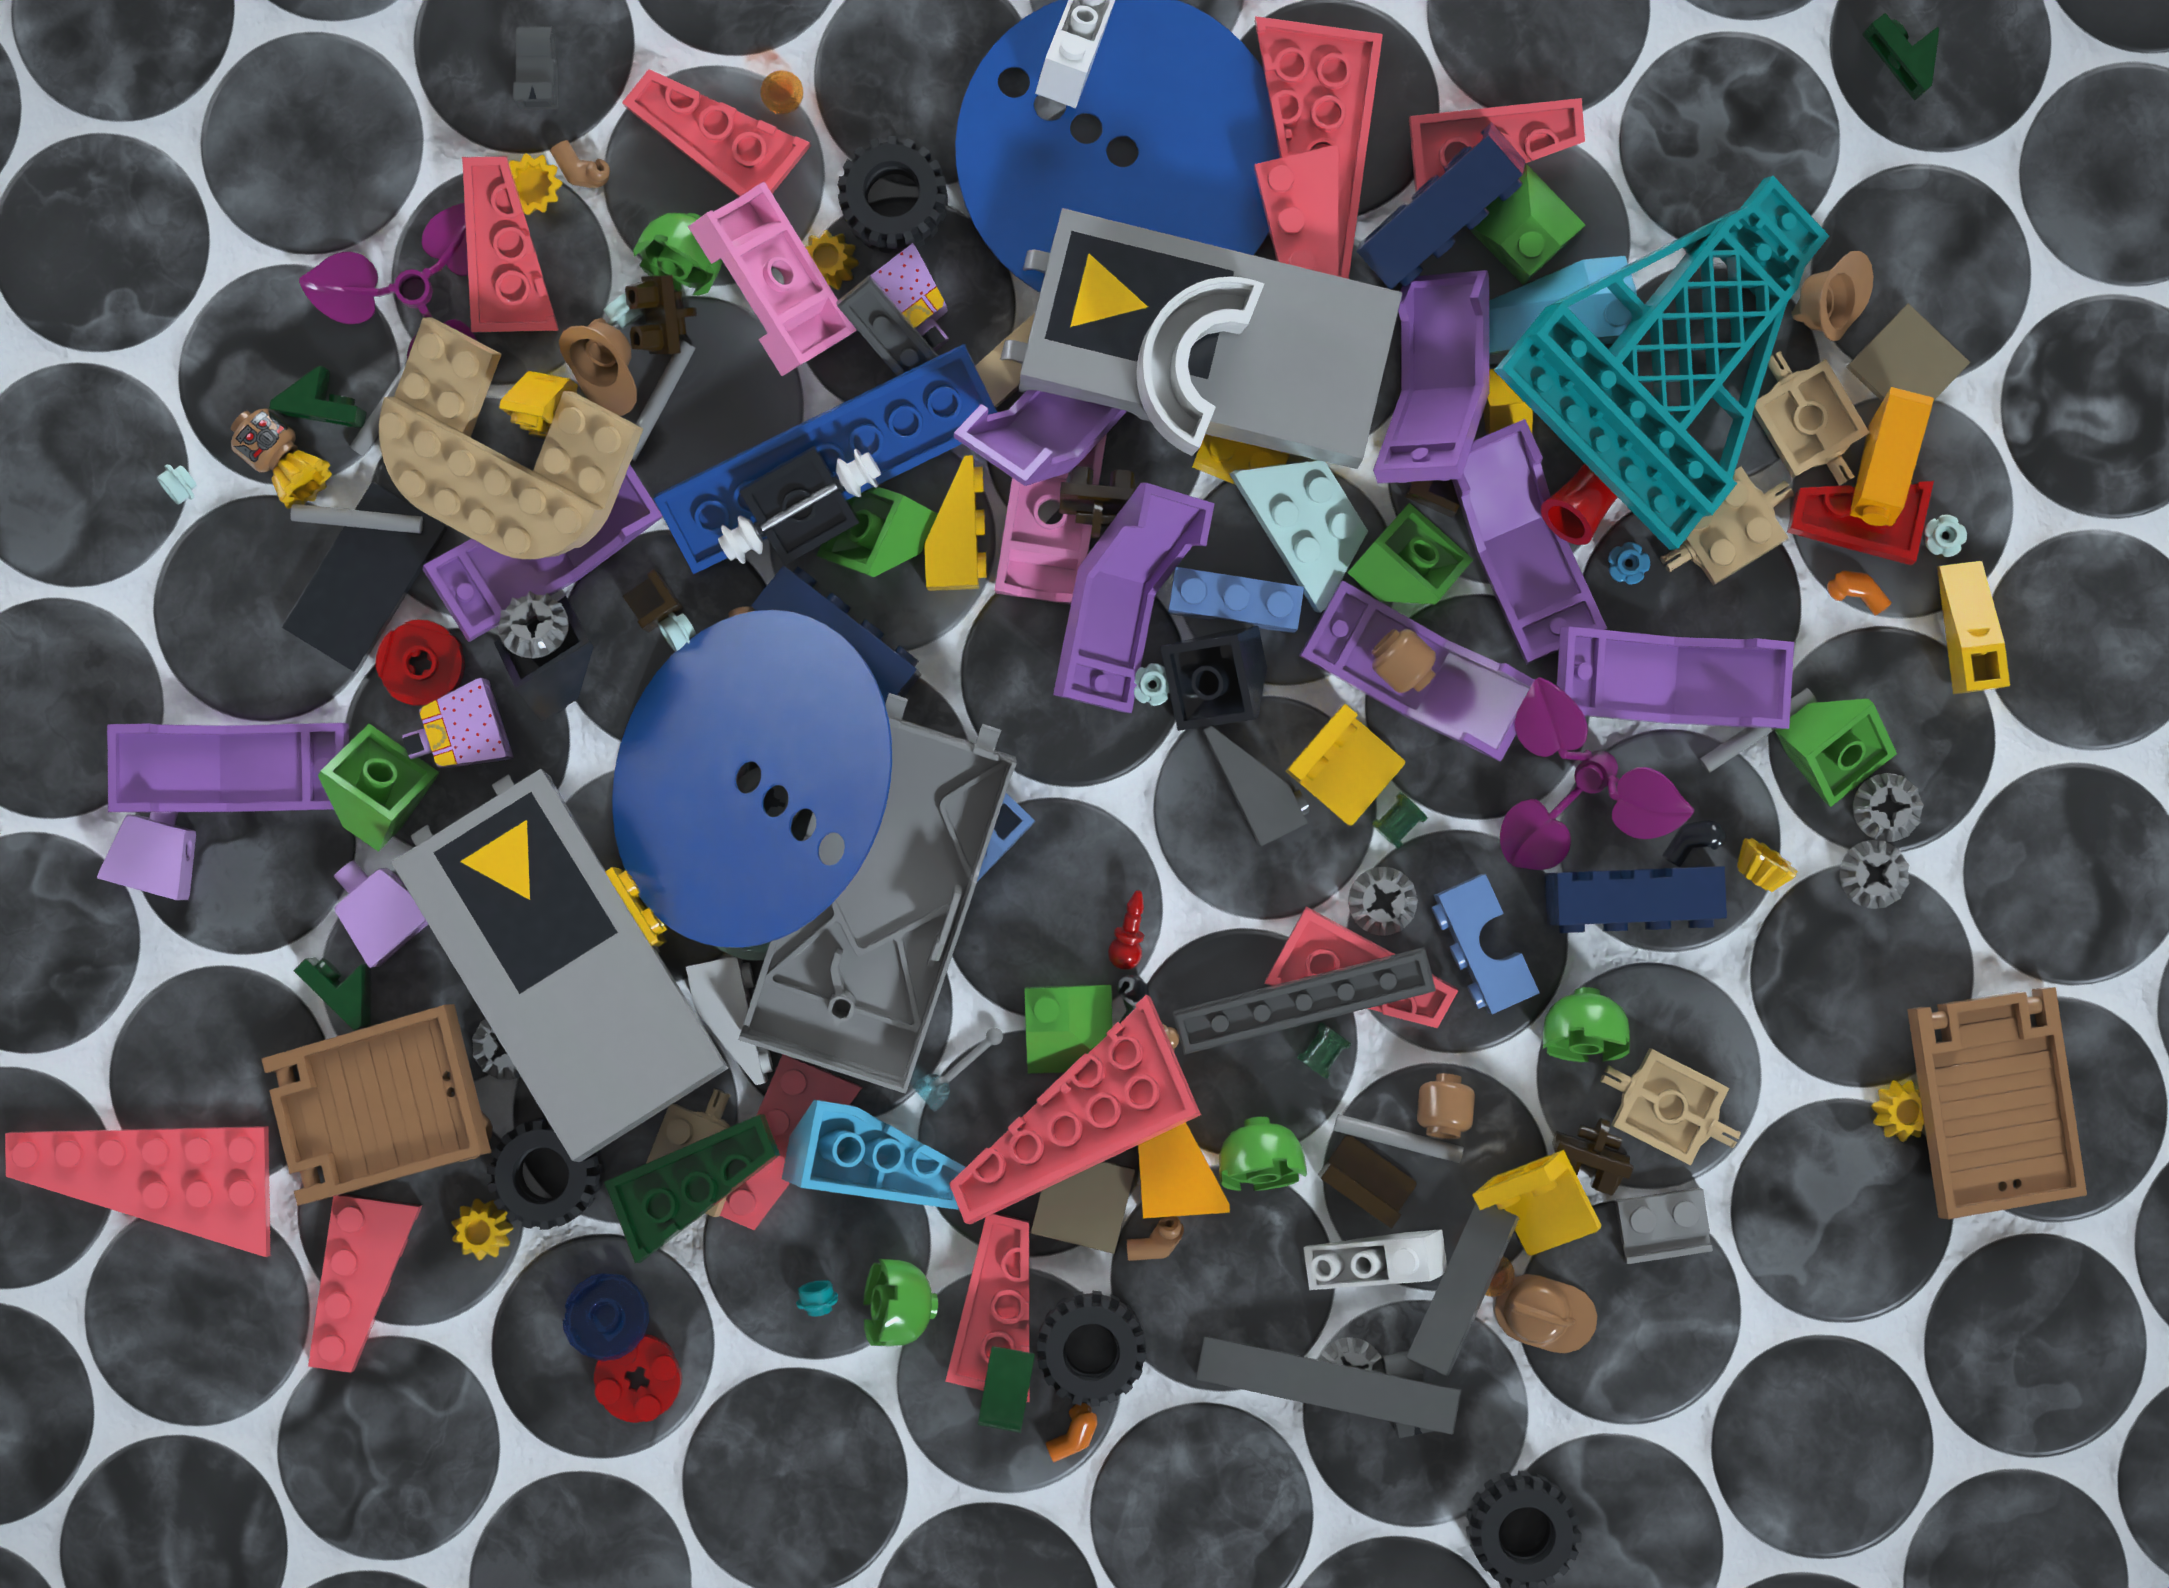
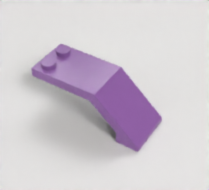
M1487 270L1417 276L1407 286L1404 287L1402 285L1400 291L1402 292V297L1398 309L1401 319L1402 390L1373 469L1377 483L1461 479L1489 395V275Z
M1027 390L1009 410L988 415V408L981 404L954 432V438L1024 486L1072 472L1127 411L1047 392Z
M1523 419L1473 441L1461 479H1452L1474 551L1527 665L1559 651L1560 627L1571 626L1606 630L1607 627L1568 542L1558 537L1543 520L1541 505L1551 496L1541 465L1543 457L1526 420Z
M629 465L608 519L599 532L582 547L574 548L555 557L518 559L500 554L471 538L424 564L422 570L463 635L470 642L499 625L501 610H505L510 605L512 597L519 599L526 596L529 591L535 595H545L548 593L551 596L580 580L662 518V514L631 465Z
M1140 483L1078 567L1053 695L1118 712L1132 713L1135 699L1134 688L1137 686L1134 683L1135 676L1142 664L1154 597L1192 546L1207 545L1215 503L1149 483Z
M1343 580L1339 583L1299 654V657L1403 716L1497 761L1502 760L1516 735L1515 718L1517 711L1534 682V679L1506 663L1500 664L1441 637ZM1394 628L1398 632L1405 629L1414 631L1436 653V660L1431 668L1436 674L1430 683L1419 692L1414 688L1404 693L1396 692L1372 668L1375 658L1371 654L1373 648Z
M1571 626L1560 627L1557 686L1578 705L1586 717L1663 724L1789 729L1794 642L1759 638L1670 637Z
M150 723L108 724V812L334 810L318 775L349 743V723L228 726L158 725Z

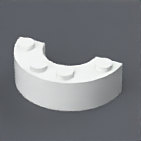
M1218 277L1196 283L1177 294L1165 305L1142 341L1138 355L1136 375L1137 387L1143 408L1157 431L1173 446L1191 456L1200 448L1216 406L1203 399L1191 383L1188 369L1191 347L1196 341L1207 334L1225 331L1240 335L1250 322L1264 283L1242 277Z

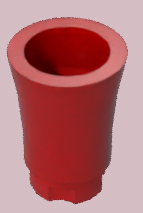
M1584 463L1579 471L1560 490L1543 502L1541 505V515L1546 525L1558 537L1575 545H1585L1591 541L1601 520L1618 497Z

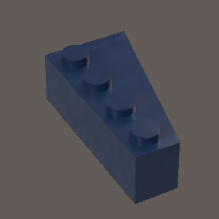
M1492 122L1480 132L1483 138L1473 148L1468 146L1460 150L1444 168L1446 171L1440 177L1438 175L1431 177L1411 197L1412 202L1408 205L1404 203L1399 206L1359 243L1356 252L1389 289H1392L1399 282L1404 287L1411 283L1424 270L1420 266L1424 260L1431 254L1436 258L1442 256L1455 244L1456 240L1452 237L1465 225L1469 230L1473 229L1489 214L1485 207L1498 196L1502 201H1505L1523 184L1519 178L1524 173L1525 160Z
M783 565L751 606L756 611L780 610L794 612L826 624L841 634L865 660L877 681L885 704L889 693L904 698L922 675L915 668L919 661L901 646H898L893 651L881 640L885 634L868 620L864 619L861 624L847 615L851 607L832 592L825 598L813 589L817 581L797 566L791 572Z
M1725 866L1545 873L1547 924L1559 925V933L1585 932V924H1602V931H1628V923L1645 922V930L1671 929V921L1688 920V928L1715 927L1714 919L1727 918Z

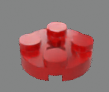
M411 620L398 626L394 631L391 630L383 638L376 655V670L379 678L382 679L383 685L392 697L409 705L426 706L456 690L460 685L465 671L463 647L461 642L444 626L428 620ZM421 651H426L428 653L427 659L432 662L430 670H424L422 675H416V667L410 665L411 657H419Z
M643 1334L632 1349L619 1357L599 1358L594 1372L596 1399L610 1414L620 1420L633 1423L653 1421L671 1407L681 1389L682 1372L681 1367L679 1368L678 1360L674 1356L675 1353L660 1338ZM639 1366L645 1369L644 1377L649 1379L650 1382L648 1386L641 1385L638 1389H634L630 1386L631 1380L626 1378L628 1371L635 1372Z

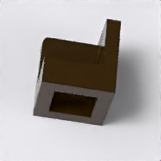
M1452 479L1446 481H1413L1405 495L1406 498L1451 518L1459 508V501Z
M655 569L647 573L648 579L623 595V598L638 618V624L648 633L658 627V623L667 618L670 613L677 614L684 609L661 574Z

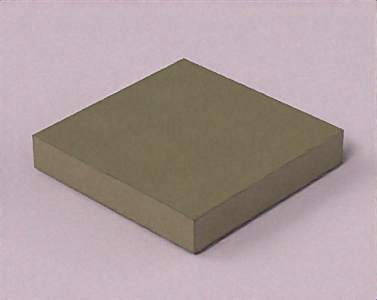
M1908 303L1846 368L1881 401L1884 400L1891 387L1933 397L1935 400L1971 362Z
M1103 1161L1042 1190L1031 1234L1115 1254L1135 1168Z

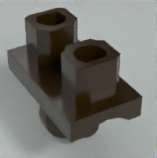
M673 276L641 277V282L626 286V304L629 309L644 308L646 325L631 327L630 341L632 349L649 351V354L681 353L679 335L687 334L685 317L697 316L696 307H684L682 291H674Z
M1076 466L1068 474L1066 482H1061L1059 514L1076 515L1075 523L1092 525L1091 537L1100 538L1101 526H1109L1136 490L1134 473L1126 470H1115L1111 472L1110 486L1092 485L1094 470L1089 467Z
M1600 1118L1595 1129L1582 1124L1579 1126L1577 1136L1590 1142L1556 1131L1552 1141L1554 1152L1565 1151L1576 1175H1578L1582 1163L1595 1168L1590 1182L1591 1188L1613 1196L1623 1177L1630 1180L1634 1166L1630 1164V1156L1604 1147L1607 1146L1619 1150L1622 1138L1608 1134L1610 1121Z

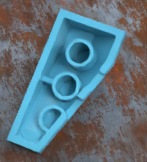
M1626 256L1584 259L1489 300V355L1508 353L1546 306L1628 265ZM1632 275L1623 279L1624 283L1637 295ZM1607 287L1568 307L1603 345L1613 344L1632 319L1630 311Z
M813 1100L789 1137L781 1179L800 1188L958 1210L959 1207L949 1183L966 1167L856 1106Z

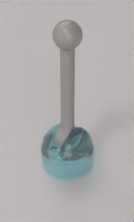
M998 1028L989 1029L986 1033V1039L944 1076L928 1074L912 1086L913 1089L936 1112L949 1098V1082L988 1047L1001 1043L1003 1040L1002 1031Z

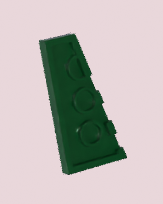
M759 1114L604 1182L635 1263L644 1261L780 1156L765 1114Z

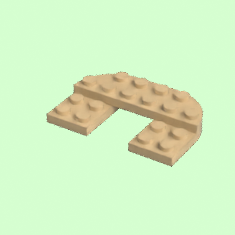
M423 317L395 395L393 397H384L379 418L381 453L388 474L395 486L416 508L505 556L518 559L555 557L588 543L603 527L611 513L643 428L573 391H563L534 470L526 468L470 438L502 354L432 317Z

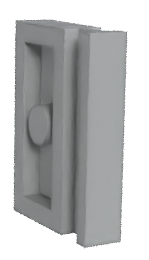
M1702 1188L1615 1200L1626 1264L1713 1251L1710 1243V1229Z

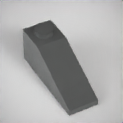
M1210 726L1202 731L1259 847L1308 824L1304 815L1310 813V809L1299 789L1292 792L1289 784L1214 727Z

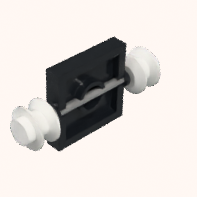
M813 446L743 486L739 492L756 518V521L753 523L743 516H738L737 528L730 530L724 525L721 526L723 536L719 537L718 541L729 560L732 561L737 558L744 564L747 551L752 549L758 554H762V538L767 536L785 566L859 523V518L843 491L846 489L848 493L861 497L862 485L869 483L875 488L878 487L875 478L880 476L881 472L869 452L861 455L855 449V460L847 464L840 458L837 459V475L833 476L816 446Z

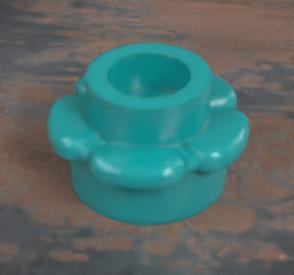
M812 1281L799 1287L800 1299L797 1300L796 1306L799 1309H804L808 1316H822L832 1311V1306L838 1302V1293L833 1291V1285L830 1281Z

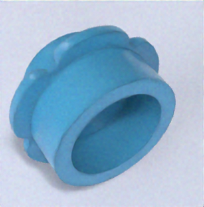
M1626 542L1622 547L1616 546L1608 556L1609 573L1617 582L1623 581L1629 585L1637 584L1643 580L1644 573L1650 568L1649 555L1643 553L1642 547L1634 542ZM1627 559L1633 562L1632 567L1625 565Z

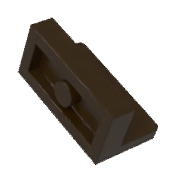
M1348 1134L1344 1136L1318 1173V1176L1323 1181L1391 1229L1401 1217L1398 1211L1417 1185L1415 1180Z

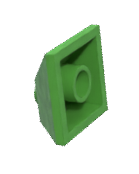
M1527 164L1524 166L1523 175L1519 178L1523 183L1521 187L1505 201H1502L1499 196L1485 207L1489 214L1470 230L1522 285H1525L1586 226Z
M872 487L862 492L861 497L854 496L848 499L859 518V523L821 544L816 556L865 575L876 577L921 554L938 513L902 494L881 487Z
M1409 503L1347 573L1364 590L1370 592L1379 601L1436 604L1474 559Z
M1869 699L1808 703L1797 713L1790 716L1789 729H1775L1787 756L1829 807L1833 806L1897 754L1874 703Z
M368 724L320 771L318 777L342 826L379 852L406 823L436 780L439 771L418 757L410 759L404 747L371 724Z
M1111 985L1025 987L1028 1074L1066 1072L1085 1053L1088 1054L1107 1036L1106 1033L1113 1027Z

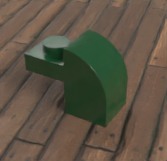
M992 1346L978 1425L1021 1433L1035 1354Z

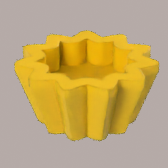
M525 153L520 162L510 160L509 164L524 213L530 215L536 209L545 213L548 203L558 201L556 191L563 184L561 180L555 177L558 167L547 165L544 155L533 159L529 154Z
M824 230L820 238L809 235V246L805 248L828 285L839 290L842 280H853L851 269L859 264L858 260L852 256L856 246L846 244L843 233L833 237L828 230Z
M300 450L295 451L293 454L288 453L284 459L278 461V466L272 470L274 475L271 480L279 500L285 504L287 509H290L293 504L304 505L307 501H315L318 492L326 489L325 481L332 475L328 470L330 463Z
M1745 838L1743 840L1737 867L1739 872L1744 874L1745 878L1751 880L1755 885L1773 892L1795 878L1798 872L1791 866V862L1784 859L1779 852L1770 849L1766 844L1759 843L1753 838Z
M1893 1080L1889 1090L1879 1089L1878 1096L1880 1100L1873 1103L1871 1107L1878 1114L1874 1124L1884 1127L1885 1137L1896 1135L1902 1142L1906 1141L1910 1135L1921 1137L1925 1124L1919 1089L1916 1090L1914 1082L1910 1080L1901 1085Z
M476 1198L471 1207L461 1206L459 1209L461 1217L451 1222L457 1230L452 1240L462 1244L463 1255L473 1252L476 1259L480 1261L486 1254L497 1257L500 1247L510 1245L507 1234L513 1230L514 1226L506 1221L507 1218L505 1216L508 1212L505 1209H497L494 1204L495 1200L484 1204L480 1199Z

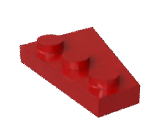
M1934 481L1910 484L1904 508L1893 526H1874L1865 523L1861 518L1850 516L1855 487H1852V485L1799 488L1795 494L1787 533L1913 565L1917 560Z

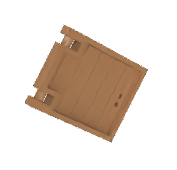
M2056 987L2032 989L2033 997H2027L2026 992H2012L1937 1004L1938 1012L1933 1013L1931 1007L1907 1009L1939 1218L1954 1219L2087 1195ZM2030 1014L2036 1015L2037 1026H2031ZM1937 1029H1941L1942 1041L1936 1042L1934 1031Z
M454 1004L438 1006L262 1058L265 1073L275 1072L279 1085L278 1088L271 1089L269 1092L289 1174L300 1172L303 1189L294 1191L297 1206L491 1153ZM297 1066L301 1081L296 1082L292 1067ZM322 1166L325 1178L324 1183L320 1182L317 1167Z

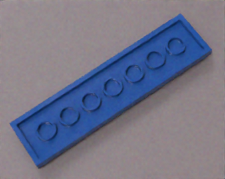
M965 344L655 494L653 499L692 573L695 574L728 558L718 541V538L723 536L721 526L724 525L730 530L737 528L738 516H743L753 523L756 521V518L739 492L740 488L809 448L816 446L833 476L837 475V459L840 458L848 464L855 460V449L861 455L869 452L881 472V475L875 478L879 485L961 445L962 443L954 438V432L981 404L988 408V415L998 411ZM869 483L862 485L861 493L874 486ZM846 489L845 491H843L847 500L854 497V495L848 493Z

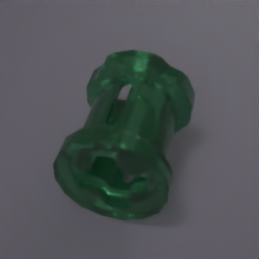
M1401 792L1395 796L1397 802L1380 820L1375 819L1371 823L1397 849L1403 845L1401 840L1418 822L1424 823L1428 819Z
M1320 1022L1317 1026L1318 1034L1304 1053H1299L1297 1059L1328 1079L1331 1075L1330 1068L1343 1049H1349L1352 1043Z

